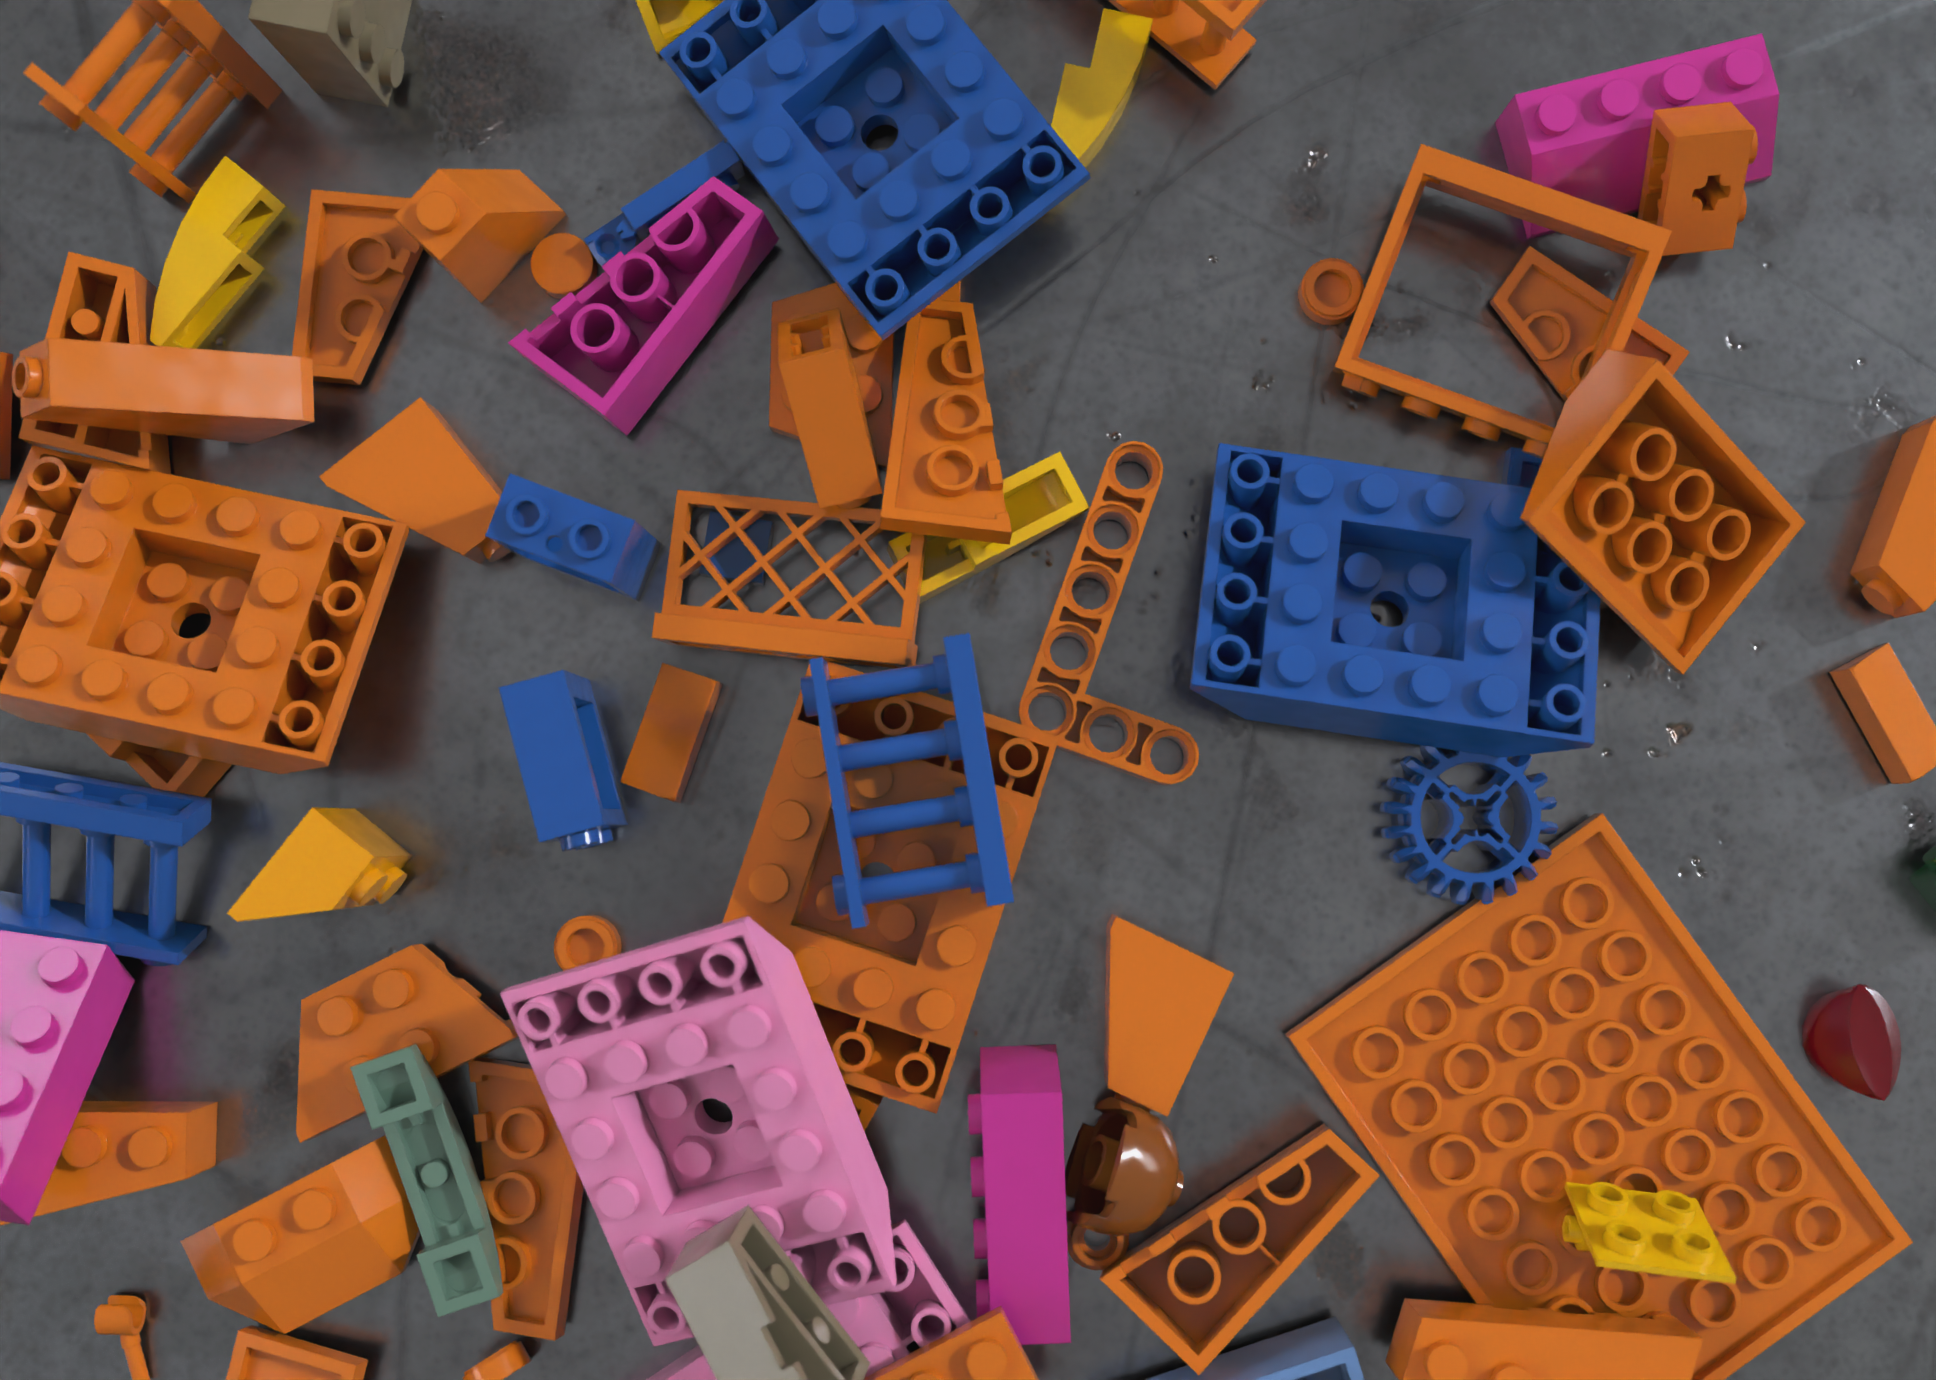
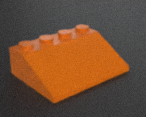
M1609 349L1605 351L1565 401L1520 517L1675 672L1684 675L1806 523L1658 359Z

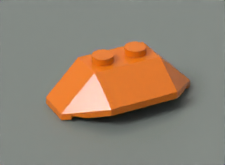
M384 1135L180 1242L208 1300L286 1334L402 1274L407 1268L420 1231L387 1137Z

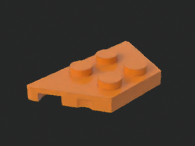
M423 944L410 945L302 999L296 1135L299 1142L311 1140L366 1113L350 1067L416 1044L438 1078L518 1039V1034L511 1019H502L479 999L482 994L465 979L451 975L446 969L445 962Z

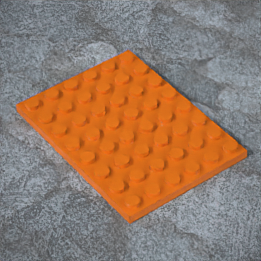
M1594 813L1549 845L1548 848L1551 849L1552 854L1548 859L1533 857L1529 860L1538 873L1534 880H1528L1521 872H1513L1518 890L1516 894L1508 896L1504 892L1502 885L1495 884L1492 903L1483 904L1481 900L1475 898L1285 1033V1036L1474 1303L1490 1304L1493 1308L1526 1310V1307L1552 1309L1554 1312L1591 1315L1592 1312L1615 1313L1622 1317L1651 1319V1316L1676 1318L1703 1338L1691 1380H1725L1907 1248L1913 1241L1603 813ZM1565 1182L1588 1185L1594 1182H1607L1622 1189L1651 1193L1671 1190L1691 1198H1696L1737 1277L1736 1283L1596 1266L1590 1251H1578L1574 1243L1563 1240L1562 1225L1564 1217L1566 1215L1576 1216L1564 1188Z

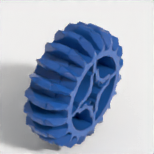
M1420 745V752L1425 764L1413 756L1403 757L1400 764L1402 769L1411 777L1410 781L1399 777H1390L1386 783V786L1391 791L1401 794L1400 802L1390 801L1380 804V811L1382 813L1398 814V826L1382 828L1381 835L1384 839H1397L1401 837L1404 845L1394 849L1389 855L1393 863L1406 862L1411 858L1415 860L1405 875V879L1409 883L1417 884L1430 874L1427 883V895L1440 898L1450 885L1452 903L1465 905L1470 898L1471 890L1475 898L1481 900L1483 904L1492 903L1495 884L1502 885L1504 892L1508 896L1516 894L1518 890L1513 876L1514 871L1521 872L1528 880L1536 878L1538 873L1529 862L1528 857L1548 859L1552 854L1551 849L1537 842L1539 834H1556L1559 828L1552 821L1541 822V810H1550L1556 807L1557 801L1554 797L1538 798L1535 790L1544 786L1548 781L1545 773H1535L1527 777L1523 774L1531 763L1532 757L1530 755L1513 756L1507 761L1508 757H1497L1443 749L1442 751L1441 748ZM1460 764L1480 768L1490 773L1493 777L1486 784L1478 785L1467 794L1455 784L1447 785L1439 775ZM1426 793L1429 795L1427 800L1434 806L1439 818L1438 826L1429 838L1431 841L1430 845L1426 842L1421 827V807ZM1508 797H1510L1514 809L1512 836L1503 829L1499 820L1500 808ZM1476 806L1477 810L1474 812L1472 819L1478 825L1477 828L1461 829L1459 826L1463 823L1464 816L1458 809L1460 807ZM1469 842L1475 844L1481 850H1489L1497 858L1483 868L1468 872L1457 870L1443 862L1450 852H1458Z

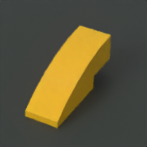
M1103 8L1090 68L1065 63L1051 127L1085 168L1101 150L1125 109L1139 76L1149 41L1153 18Z
M226 155L200 188L178 228L164 263L154 302L150 341L156 346L197 349L265 269L246 253L286 206Z
M1060 451L1003 480L1002 490L1006 512L1009 513L1012 530L1010 545L927 535L919 604L993 566L1089 510L1090 507ZM905 533L888 542L887 552L893 564L910 552L912 533ZM908 568L899 574L904 585H906Z

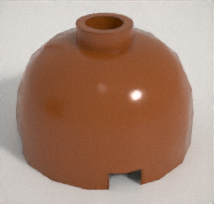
M1111 1096L1101 1100L1093 1108L1104 1113L1099 1118L1096 1126L1092 1127L1083 1123L1076 1136L1065 1174L1066 1196L1075 1199L1076 1212L1066 1211V1216L1076 1226L1100 1234L1122 1236L1147 1229L1162 1216L1167 1207H1172L1182 1192L1184 1176L1182 1170L1179 1169V1153L1172 1133L1161 1119L1140 1107Z

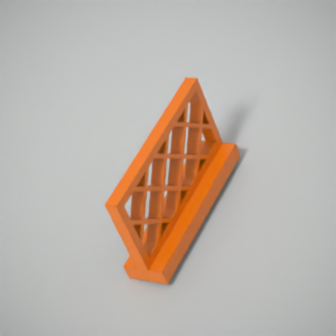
M677 490L662 612H655L652 638L668 645L807 660L814 656L818 658L823 657L825 660L835 663L896 669L915 666L918 646L915 644L927 535L912 533L910 552L888 569L868 543L883 531L880 529L881 509L863 507L840 509L838 505L819 509L818 503ZM693 507L717 509L730 526L703 549L690 534ZM728 510L747 513L736 521ZM764 514L779 515L792 533L767 554L763 555L744 530ZM790 516L810 519L798 527ZM826 520L841 521L855 539L825 562L806 536ZM852 522L873 525L861 534ZM738 536L757 562L729 584L710 558ZM800 542L820 568L794 589L790 590L771 564ZM689 546L695 556L686 562ZM863 548L883 574L853 597L833 571ZM703 564L722 590L703 606L682 605L683 580ZM908 568L904 589L896 577ZM765 570L784 597L764 613L751 612L737 595V592ZM827 576L847 603L827 619L812 618L798 599ZM889 582L904 600L901 627L875 625L861 607L864 602ZM730 599L738 610L720 609L718 607ZM792 605L801 617L779 614ZM855 611L863 623L845 622L842 620Z

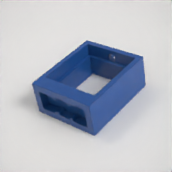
M511 473L485 535L522 558L638 602L661 546V543L633 519Z
M560 670L499 687L539 843L560 842L562 852L573 849L576 851L614 841L611 829L628 825L590 680L571 672Z

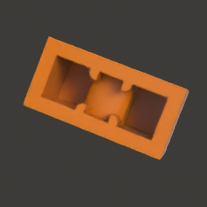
M1731 102L1657 109L1653 112L1637 219L1672 230L1662 256L1733 249L1737 223H1741L1746 214L1747 200L1744 184L1748 164H1752L1757 156L1758 137L1754 126L1747 121Z

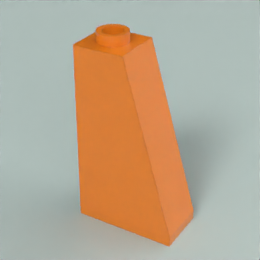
M46 338L20 351V356L16 359L12 371V387L15 395L21 398V418L244 444H253L314 422L312 358Z

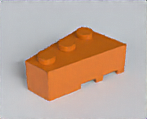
M68 251L45 339L61 338L156 346L150 341L154 302L157 294L156 286L133 267ZM23 419L18 438L34 446L171 474L168 435Z

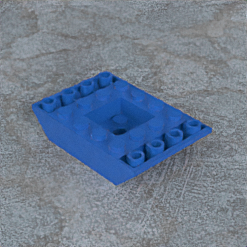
M724 0L659 52L720 136L731 145L745 168L858 313L882 340H885L1091 179L1087 169L947 0ZM880 125H891L898 129L897 139L889 148L877 151L866 146L867 137L874 128Z
M1219 443L1216 454L1190 689L1246 720L1497 757L1590 748L1594 744L1601 598L1520 519L1532 488ZM1380 600L1392 602L1400 609L1403 616V624L1396 627L1381 625L1374 619L1371 613V604Z

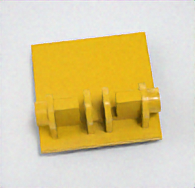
M1565 1182L1564 1188L1576 1216L1566 1215L1564 1217L1562 1225L1563 1240L1574 1243L1578 1251H1590L1596 1266L1736 1283L1737 1277L1696 1198H1691L1671 1190L1651 1193L1622 1189L1607 1182H1594L1591 1185Z

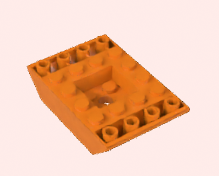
M32 445L0 518V710L31 722L276 774L328 767L410 531L408 524ZM197 613H205L211 616L210 625L203 634L194 638L179 636L180 626L189 616Z
M826 660L830 679L866 674ZM809 663V666H808V669H807V672H806L805 677H807V676H812V675H811V669H810V663ZM800 690L722 923L749 916L793 953L846 1084L937 1114L1005 904L987 907L985 892L972 894L971 888H964L867 904L869 924L866 927L852 929L850 914L838 916L833 893L832 876L842 875L843 870L818 715L806 716ZM924 692L835 706L841 745L943 729L944 721L956 720L954 702ZM983 712L1012 884L1059 737ZM949 755L845 772L851 811L954 795V788L967 786L963 759L950 761ZM960 821L856 838L861 871L865 866L873 862L886 864L894 873L966 861L965 854L978 852L974 825L961 827Z

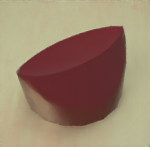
M1857 984L1822 996L1808 1010L1802 1025V1046L1809 1063L1823 1077L1867 1097L1885 1101L1896 1083L1901 1060L1900 1031L1895 1015L1887 1001L1878 991L1868 985Z

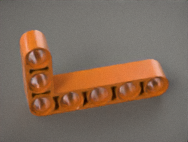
M1130 441L1122 443L1115 448L1107 459L1018 709L1019 724L1058 736L1059 740L1056 749L1153 784L1166 786L1183 782L1193 774L1198 765L1199 750L1191 734L1180 727L1085 694L1163 475L1162 460L1156 450L1144 442ZM1123 462H1137L1146 469L1149 482L1143 488L1128 489L1117 480L1115 468ZM1107 519L1118 521L1127 531V544L1118 549H1107L1101 546L1094 536L1093 530L1095 525ZM1080 579H1096L1102 583L1106 590V603L1097 609H1084L1073 599V585ZM1062 637H1073L1080 641L1086 653L1084 664L1073 670H1066L1057 666L1050 654L1053 642ZM1052 696L1062 704L1065 715L1063 723L1058 728L1049 731L1041 730L1031 722L1028 710L1031 702L1037 697ZM1109 717L1119 722L1123 728L1124 739L1117 751L1108 753L1095 748L1089 736L1090 726L1093 721L1098 718ZM1159 739H1171L1178 743L1184 755L1183 764L1174 774L1161 773L1156 770L1151 762V748Z

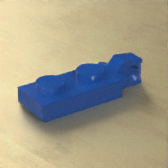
M723 140L622 207V214L584 238L589 250L601 267L620 251L626 255L650 235L649 228L713 176L736 191L740 186L737 180L745 175L741 160L731 145Z

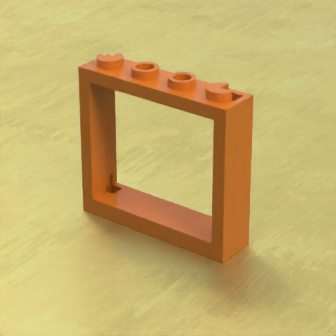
M1421 144L1332 371L1344 375L1341 383L1342 387L1372 398H1377L1380 388L1403 396L1401 408L1423 417L1437 420L1442 410L1464 418L1461 429L1481 438L1498 442L1502 432L1525 440L1522 452L1543 460L1555 428L1359 358L1424 187L1427 186L1631 257L1581 381L1607 349L1619 352L1624 351L1672 230Z

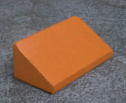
M1889 642L1829 672L1891 784L1912 783L1936 767V726Z
M662 663L620 782L672 802L681 803L723 684L708 677Z

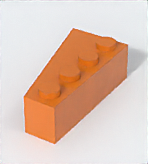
M83 1101L33 1217L182 1181L215 1167L218 1102ZM0 1221V1225L11 1223Z
M1323 1123L1126 1252L1124 1257L1102 1270L1100 1280L1191 1369L1200 1375L1380 1175Z
M1404 1298L1385 1362L1398 1380H1691L1703 1338L1676 1318L1651 1316V1319L1622 1317L1615 1313L1592 1312L1591 1315L1554 1312L1552 1309L1526 1307V1310L1493 1308L1490 1304Z

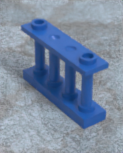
M970 633L943 637L946 654L934 655L933 663L830 679L828 663L823 657L809 659L812 676L800 678L806 716L818 715L842 863L843 874L832 876L836 910L838 916L850 914L852 929L866 927L869 924L867 904L964 888H971L972 894L985 892L987 907L1014 902ZM938 689L939 695L950 693L953 695L956 720L944 721L943 729L841 745L835 712L836 705ZM949 755L950 761L963 759L967 786L954 788V795L851 811L846 771ZM960 821L961 827L974 825L978 852L965 854L966 861L862 878L856 838Z
M0 762V815L14 817L16 822L23 825L22 894L0 890V930L105 944L110 947L114 954L139 958L147 965H179L207 938V926L176 921L178 847L186 844L211 822L212 798ZM51 824L78 828L80 833L86 835L85 905L51 899ZM115 835L141 839L147 846H150L148 916L113 910Z

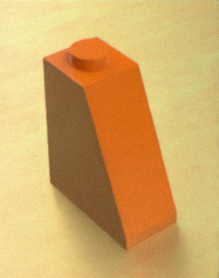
M438 169L393 217L442 268L482 303L566 216V213L519 169Z
M840 308L779 322L778 364L819 509L838 505L840 509L859 507L867 503L872 496L883 493L879 466Z
M421 397L319 476L327 487L396 522L408 524L411 530L479 564L486 559L489 562L497 561L511 552L509 549L485 536L501 497V489L440 412Z
M1936 415L1912 425L1902 434L1850 572L1863 586L1862 594L1864 598L1875 609L1884 614L1892 615L1894 618L1925 612L1936 601Z
M1111 914L1106 925L1104 1081L1109 1089L1116 1092L1114 1098L1140 1107L1149 1113L1152 1109L1168 1117L1234 973Z

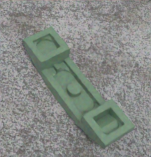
M413 1044L350 1067L372 1130L383 1126L425 1248L416 1256L437 1316L441 1317L500 1297L503 1293L498 1252L480 1180L454 1111L428 1061L418 1046Z

